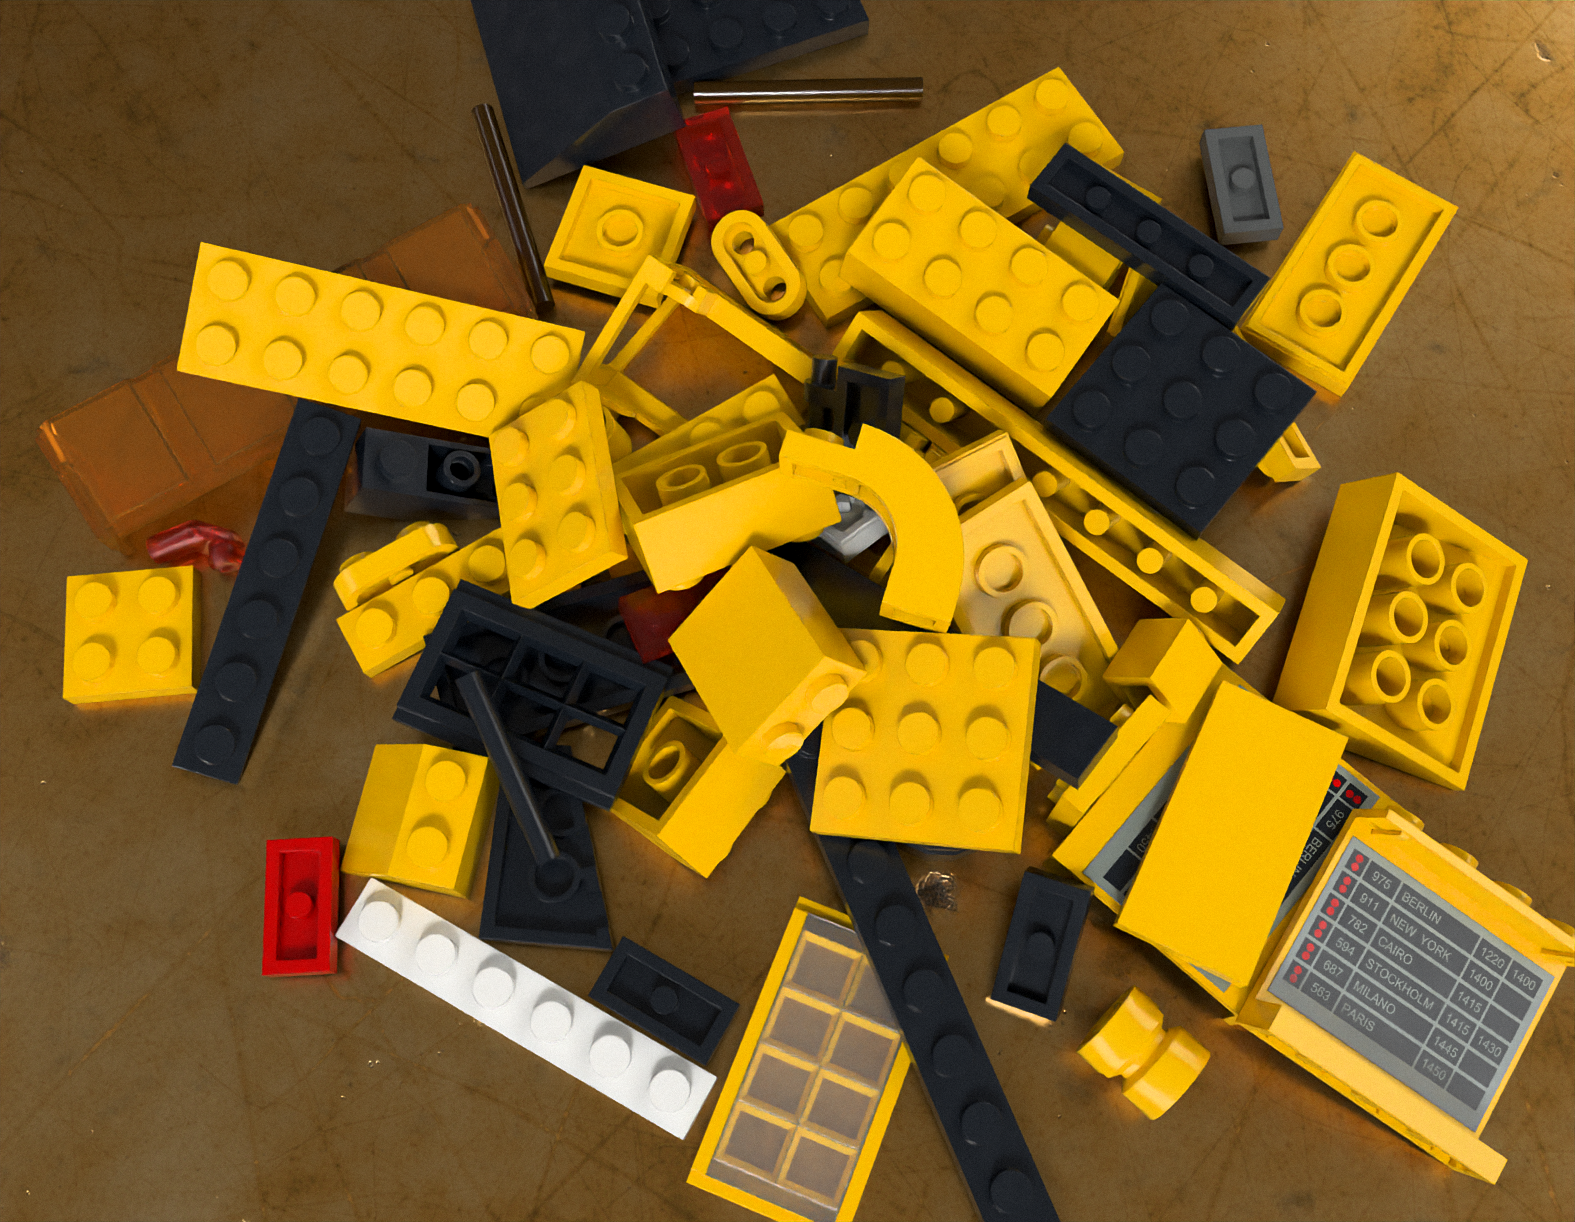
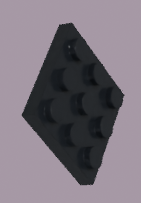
M1161 283L1046 417L1044 428L1197 541L1307 407L1317 391L1167 285Z

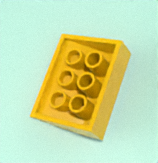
M1399 472L1341 484L1272 703L1348 737L1349 739L1344 750L1454 791H1465L1528 559Z

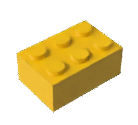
M784 411L614 475L621 520L626 535L658 594L669 589L675 591L688 589L698 584L705 575L730 565L733 566L751 545L768 551L788 542L809 541L819 536L824 528L842 521L832 489L780 474L779 453L787 429L804 434Z

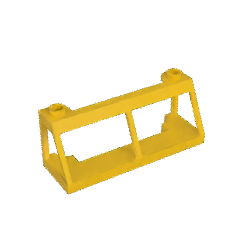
M648 254L571 382L576 384L583 380L598 388L601 405L610 411L615 420H617L620 414L633 417L660 437L690 421L626 376L623 371L680 303L697 314L707 316L803 384L805 379L811 378L812 358L815 354L691 268ZM648 286L668 296L662 302L659 309H656L608 365L601 364ZM802 394L794 404L801 417L809 409V403L803 400ZM901 419L899 440L912 448L928 464L949 455ZM807 541L812 546L886 589L894 561L892 542L882 557L871 549L866 548L849 562L845 563L811 541Z

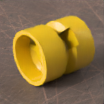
M1133 985L1100 1017L1083 1038L1076 1052L1097 1072L1103 1073L1107 1078L1121 1074L1123 1076L1121 1093L1150 1120H1155L1163 1115L1186 1092L1205 1067L1211 1052L1181 1025L1164 1030L1162 1028L1164 1014L1159 1010V1006L1141 989Z

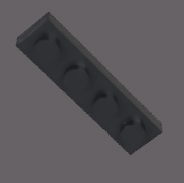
M1067 143L1061 147L1029 187L1027 199L1155 285L1159 286L1161 283H1164L1230 331H1233L1271 279Z

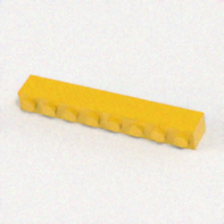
M883 310L858 311L832 355L838 357L837 373L838 366L858 363L905 375L902 420L948 454L997 430L1007 431L1026 479L1031 481L1058 534L1173 618H1189L1193 624L1201 629L1206 642L1239 665L1278 616L1286 601L1285 598L1200 537L1197 541L1046 430L1038 421Z

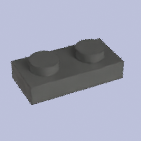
M1263 125L1204 130L1199 145L1218 243L1220 245L1278 240L1284 227Z

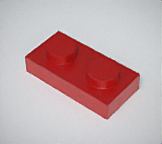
M334 836L266 841L263 976L285 977L337 974L338 938L335 935L338 931L340 840Z

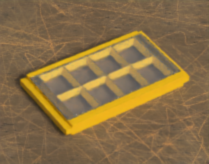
M799 896L686 1181L691 1185L778 1222L853 1221L911 1063L848 915ZM943 954L946 961H948L949 956Z

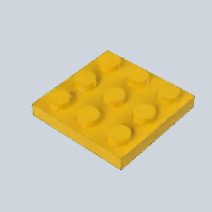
M838 628L868 673L849 692L845 702L824 718L810 831L821 835L1020 854L1041 643L1036 638Z

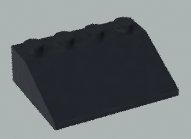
M471 0L520 178L526 189L580 169L583 165H590L687 126L647 0Z

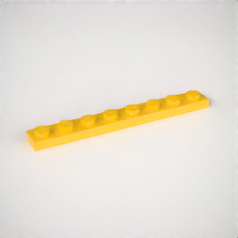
M772 374L612 464L613 474H620L781 411H784L803 432L806 429L805 422L775 374ZM501 527L336 619L363 673L372 678L425 648L423 636L433 632L454 588H457L461 579L511 599Z

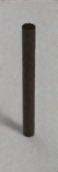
M923 77L694 81V105L923 101Z
M480 104L471 110V116L529 302L534 313H547L554 309L555 302L496 115L490 104Z

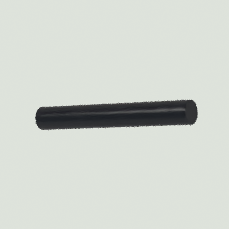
M477 670L456 679L455 682L535 864H542L561 855L481 671Z

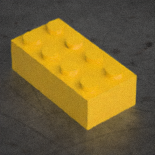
M919 156L847 250L839 273L841 279L1032 416H1035L1052 398L1120 302L1115 296Z

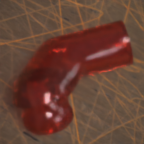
M197 519L185 521L151 535L146 541L150 557L154 562L161 565L197 552L209 555L208 563L211 569L214 571L218 570L220 573H228L238 570L244 558L241 550H243L245 544L236 531Z

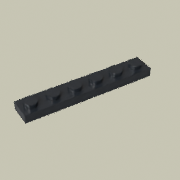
M298 398L172 767L232 784H239L361 425L360 418Z

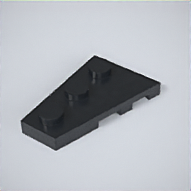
M556 744L554 749L575 757L571 746ZM528 778L561 855L547 862L536 865L500 784L478 938L489 942L614 952L615 948L584 801Z

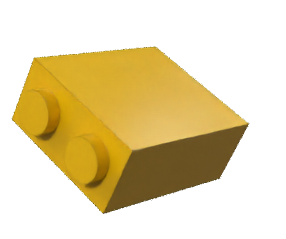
M752 545L668 639L669 644L733 753L777 767L798 752L807 736L831 711L837 709L845 702L849 692L868 673L795 564Z

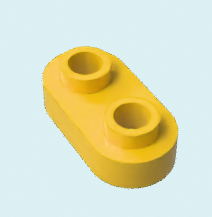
M737 210L724 216L714 228L711 239L712 251L747 304L759 315L769 320H784L794 315L805 301L807 294L806 280L772 229L757 214L751 211ZM754 238L752 250L747 254H740L742 243L747 239ZM786 283L784 295L777 300H772L771 292L777 284Z
M418 521L400 531L396 540L375 552H361L347 559L340 566V574L336 577L333 586L346 610L352 611L459 551V547L446 525Z

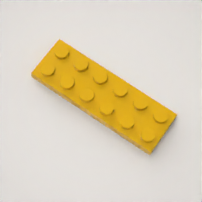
M1057 67L769 225V227L804 275L807 284L806 299L828 330L858 313V311L875 303L841 279L839 273L847 250L918 156L1008 221L1016 224L1042 209L1027 199L1029 187L1065 143L1097 164H1101L1110 170L1121 164L1124 151L1060 67Z
M201 242L177 371L489 437V435L574 385L571 381L578 371L585 331Z

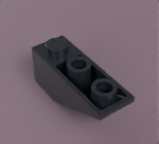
M366 427L354 444L347 463L344 511L405 521L500 519L490 448Z

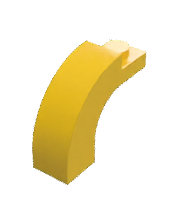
M864 423L862 424L855 449L844 446V440L838 435L822 429L807 428L804 434L787 429L779 453L780 474L839 491L863 501L877 513L889 532L893 546L894 561L879 615L936 633H946L952 621L963 580L965 561L964 540L955 505L935 471L905 443L880 429Z

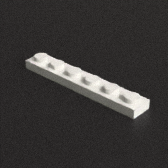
M372 877L335 935L342 941L682 1140H685L718 1079L715 1075Z

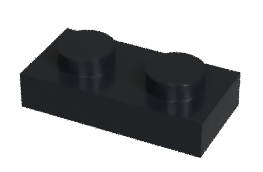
M1029 866L1024 871L990 999L1054 1022L1057 1021L1061 1015L1095 887Z
M625 936L621 938L588 994L592 999L705 1066L709 1064L741 1007L739 1003Z

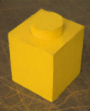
M1189 618L1139 619L1102 675V678L1123 704L1126 703L1134 711L1149 695H1152L1171 711L1164 722L1186 723L1223 663L1206 642L1201 629L1193 624Z

